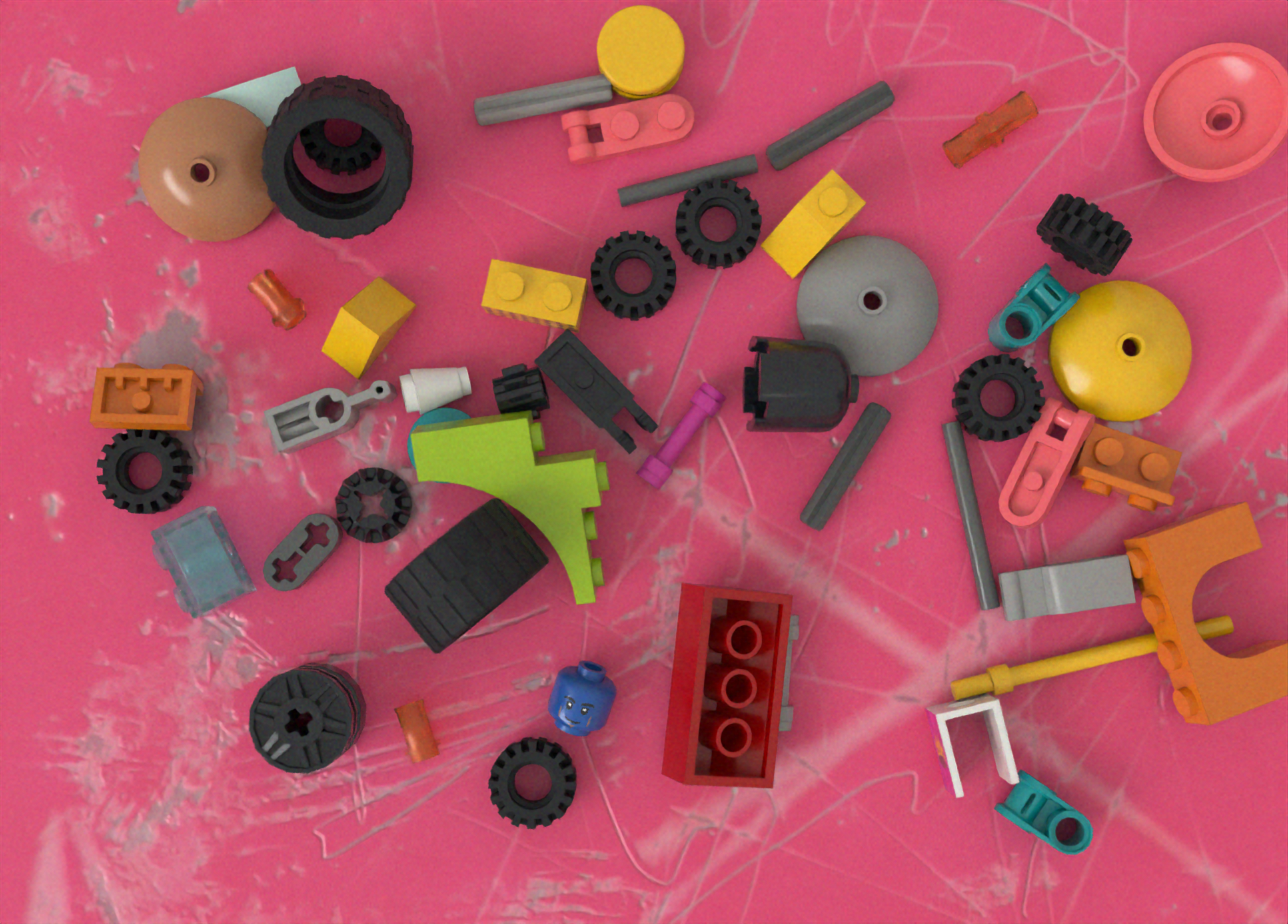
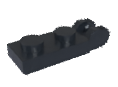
M568 328L534 361L600 430L604 428L629 454L637 448L634 440L625 430H621L612 421L624 407L643 430L652 433L658 427L653 419L633 400L634 395Z

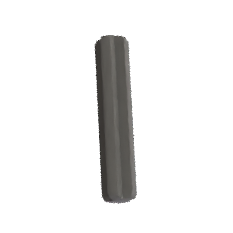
M879 81L771 144L766 149L769 162L775 170L781 171L892 106L895 101L892 90L885 81Z
M874 402L867 405L802 511L800 520L804 524L817 531L824 528L889 422L891 413L886 408Z

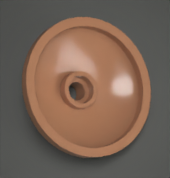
M193 98L177 103L165 110L149 127L139 152L138 169L140 183L151 208L172 229L196 240L226 241L243 236L254 230L269 216L276 205L267 193L268 188L266 182L263 181L261 171L263 166L262 151L269 131L267 126L245 107L221 98ZM199 163L205 164L209 169L210 175L207 181H202L196 176L195 169Z

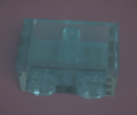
M201 506L150 532L156 543L152 545L153 555L163 570L169 569L177 587L173 588L174 597L180 608L185 613L190 612L193 619L208 616L257 591L215 506Z

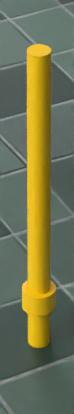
M1228 615L1195 622L1197 631L1203 640L1234 632L1232 620ZM1154 632L1009 668L1006 664L986 668V673L951 681V690L955 700L988 692L996 696L1013 692V686L1157 652L1159 644Z

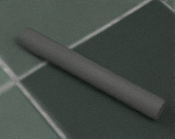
M751 154L618 188L617 191L621 207L695 189L697 184L705 181L706 184L712 183L713 178H721L722 182L758 173V165L755 155Z

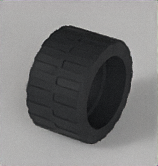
M337 75V77L328 78L323 76L315 78L314 81L308 84L303 83L295 88L289 97H285L279 105L277 114L273 116L263 146L261 157L263 159V166L261 171L263 181L266 182L268 188L267 193L272 202H275L279 207V212L287 220L290 219L298 225V228L306 232L310 231L318 234L319 237L328 239L336 237L343 240L373 233L376 228L381 225L385 226L393 219L396 211L402 208L406 201V193L410 190L414 152L411 128L407 124L404 112L400 106L396 105L390 99V95L384 90H379L372 86L371 82L363 79L348 78L345 75ZM329 118L350 120L362 125L372 132L384 147L386 165L383 175L370 187L354 193H334L316 186L301 173L293 158V146L299 132L313 122Z
M495 498L470 513L422 551L386 585L384 593L433 653H440L548 564L549 558L503 502Z

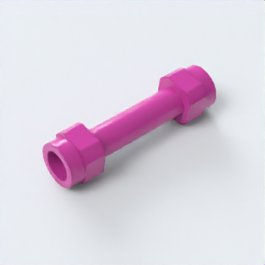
M703 382L689 402L693 405L657 454L655 456L650 454L636 474L660 490L673 472L670 469L671 465L708 416L713 418L727 398L711 385Z

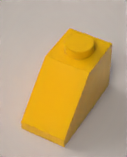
M831 169L796 204L760 247L794 279L861 212L866 202Z

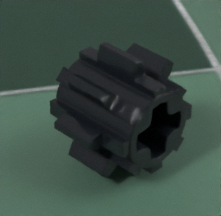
M521 363L501 369L503 376L492 379L493 391L500 413L532 410L533 420L541 418L539 411L549 409L550 404L547 388L539 367L536 366L528 369L527 365Z

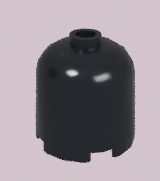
M752 336L748 350L756 352L754 367H744L743 413H753V419L747 422L746 429L750 432H825L838 426L847 413L849 403H856L859 394L857 374H851L850 364L843 351L836 345L826 342Z

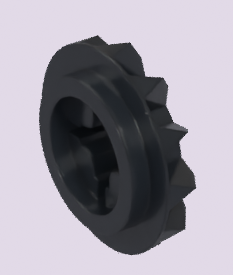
M383 468L359 469L343 480L342 486L335 497L336 519L341 523L348 535L365 543H380L392 539L404 529L411 515L412 501L406 484L395 473ZM386 489V492L382 495L383 499L380 502V506L389 518L386 519L384 516L372 513L360 521L359 519L363 515L362 512L365 509V504L361 501L362 498L357 495L358 492L374 497Z

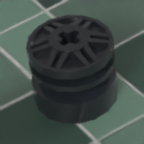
M309 663L274 676L258 691L250 707L249 732L255 749L270 765L287 773L308 774L327 767L358 741L365 726L366 702L360 686L346 671L331 664ZM309 711L313 720L299 728L295 719Z

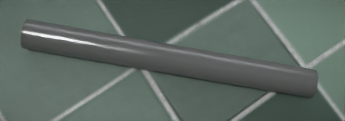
M960 421L942 424L981 610L995 609L1000 607L961 423Z

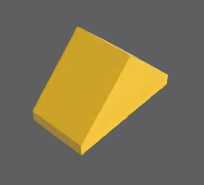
M378 276L340 308L321 351L360 380L417 305Z

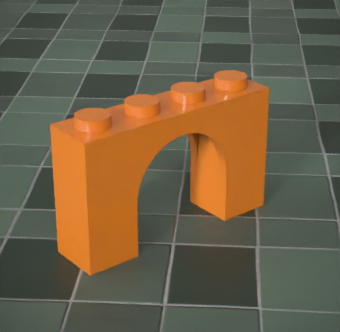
M1247 502L1220 505L1123 540L1127 551L1126 555L1129 558L1131 574L1136 578L1143 597L1141 601L1143 614L1147 621L1152 624L1159 644L1157 646L1158 658L1162 666L1169 673L1175 690L1173 692L1175 707L1184 717L1186 723L1213 725L1288 696V640H1267L1224 656L1214 651L1204 642L1197 631L1193 619V596L1202 576L1217 564L1263 548Z

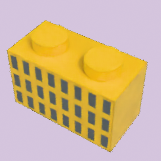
M491 259L481 306L489 314L563 330L568 328L572 332L579 333L588 292V283L585 278Z

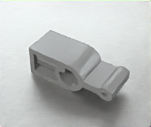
M377 380L371 384L370 389L354 395H349L342 390L329 387L263 412L278 452L291 454L349 431L358 422L359 409L380 401L390 403L398 395L393 384L388 381ZM332 400L344 405L343 415L338 421L325 417L326 406Z
M1124 554L1106 555L998 573L1005 621L1136 603L1128 555Z

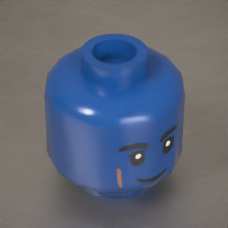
M580 661L578 666H566L558 672L548 700V711L555 719L554 724L560 730L571 735L583 737L588 736L592 731L600 730L606 725L617 691L613 681L606 676L607 671L603 666L591 661Z

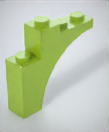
M532 410L419 425L413 430L410 436L418 482L439 481L466 485L489 493L519 510L547 537L558 553L571 581L576 605L596 602L598 587L605 586V577L601 557L593 558L590 541L598 540L595 512H586L585 508L601 506L602 491L610 490L606 461H597L596 449L539 457L538 452L545 451L544 431L541 422L533 423Z

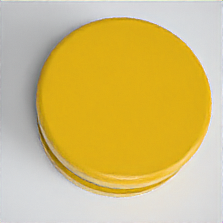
M630 6L616 12L604 24L597 42L598 65L600 73L604 74L611 83L612 90L615 93L634 101L661 96L673 88L681 76L685 55L684 38L677 23L667 13L652 6Z

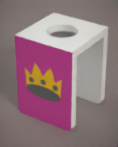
M984 693L925 708L944 786L955 798L964 797L945 720L983 711L999 776L1011 785L1019 783L999 699Z

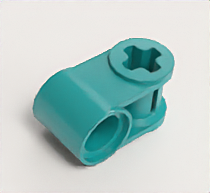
M1045 263L992 318L988 327L989 340L1000 351L1008 353L1018 351L1035 341L1048 327L1059 320L1078 301L1080 296L1076 292L1069 293L1050 274L1051 267ZM1007 317L1016 318L1023 325L1024 333L1021 339L1013 338L1006 331L1005 323Z
M1020 769L1018 772L1019 783H1016L1004 803H997L994 809L1029 834L1032 832L1064 854L1076 855L1086 850L1093 838V828L1090 821L1082 813L1056 796L1057 793ZM1064 818H1074L1076 822L1074 835L1067 840H1057L1055 835L1057 824Z

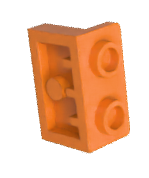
M117 363L114 365V368L97 367L89 422L95 428L192 431L196 396L203 395L204 385L194 370L179 364H166L162 366V369H143V367L133 363Z
M1094 423L1091 433L1083 442L1075 458L1069 477L1083 481L1081 489L1087 492L1109 497L1111 491L1128 496L1127 505L1155 513L1157 506H1173L1175 496L1169 495L1182 452Z

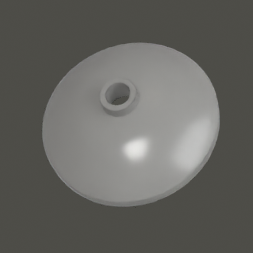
M872 235L847 238L821 252L805 272L799 286L796 302L798 324L806 341L826 342L836 345L845 354L850 364L851 374H857L860 377H875L889 374L914 360L931 339L936 327L939 310L935 282L923 261L913 251L899 242ZM866 294H874L879 298L880 306L878 309L870 310L865 307L863 298Z

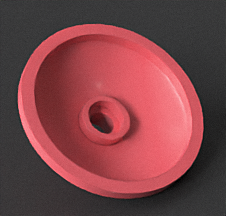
M1216 43L1200 47L1183 55L1160 75L1146 101L1144 130L1153 153L1170 171L1194 181L1220 182L1235 179L1254 171L1279 150L1288 136V74L1286 70L1269 53L1243 43ZM1226 119L1232 121L1227 129H1216L1220 121Z

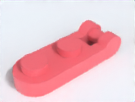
M665 94L590 111H573L562 115L560 118L563 132L568 133L571 147L567 151L571 165L586 164L675 145L685 141L694 127V111L691 104L684 97L676 94ZM601 127L603 141L590 143L587 130Z
M1052 397L1046 400L1045 405L1040 411L1042 415L1034 423L1001 491L998 503L999 510L1005 520L1015 527L1029 529L1038 526L1046 519L1083 442L1092 431L1096 419L1094 414L1084 410H1079L1077 413L1065 408L1064 402ZM1056 425L1068 430L1063 441L1050 436Z

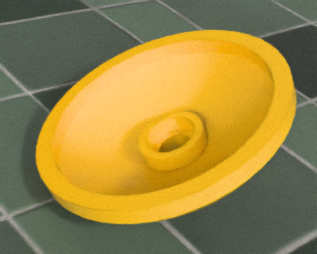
M1108 281L1091 286L1078 294L1080 296L1078 301L1053 324L1048 342L1050 370L1063 396L1077 409L1094 414L1097 419L1110 422L1139 420L1163 409L1176 397L1183 387L1191 365V338L1181 313L1163 294L1138 282ZM1125 339L1131 340L1136 346V352L1133 356L1126 355L1122 349Z

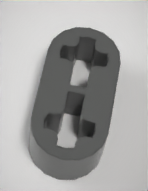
M316 513L308 515L301 520L264 562V578L269 586L279 591H291L303 586L340 546L343 532L337 519L327 514ZM327 524L330 528L326 533L327 538L330 540L328 545L317 543L309 551L304 548L305 545L313 537V533L309 530L311 525L323 526ZM297 554L301 555L303 558L293 568L294 573L297 575L296 579L285 578L280 580L277 576L281 571L280 566L277 565L278 561H290Z

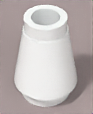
M466 366L460 368L409 369L410 374L399 376L407 413L419 411V414L422 415L460 399L465 395L472 394Z

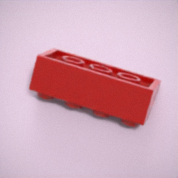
M681 584L661 774L683 785L773 789L793 595L725 586Z

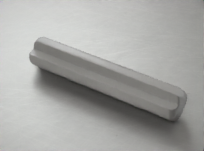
M604 74L477 98L474 100V111L478 124L485 126L609 102L612 100L613 92L611 83Z

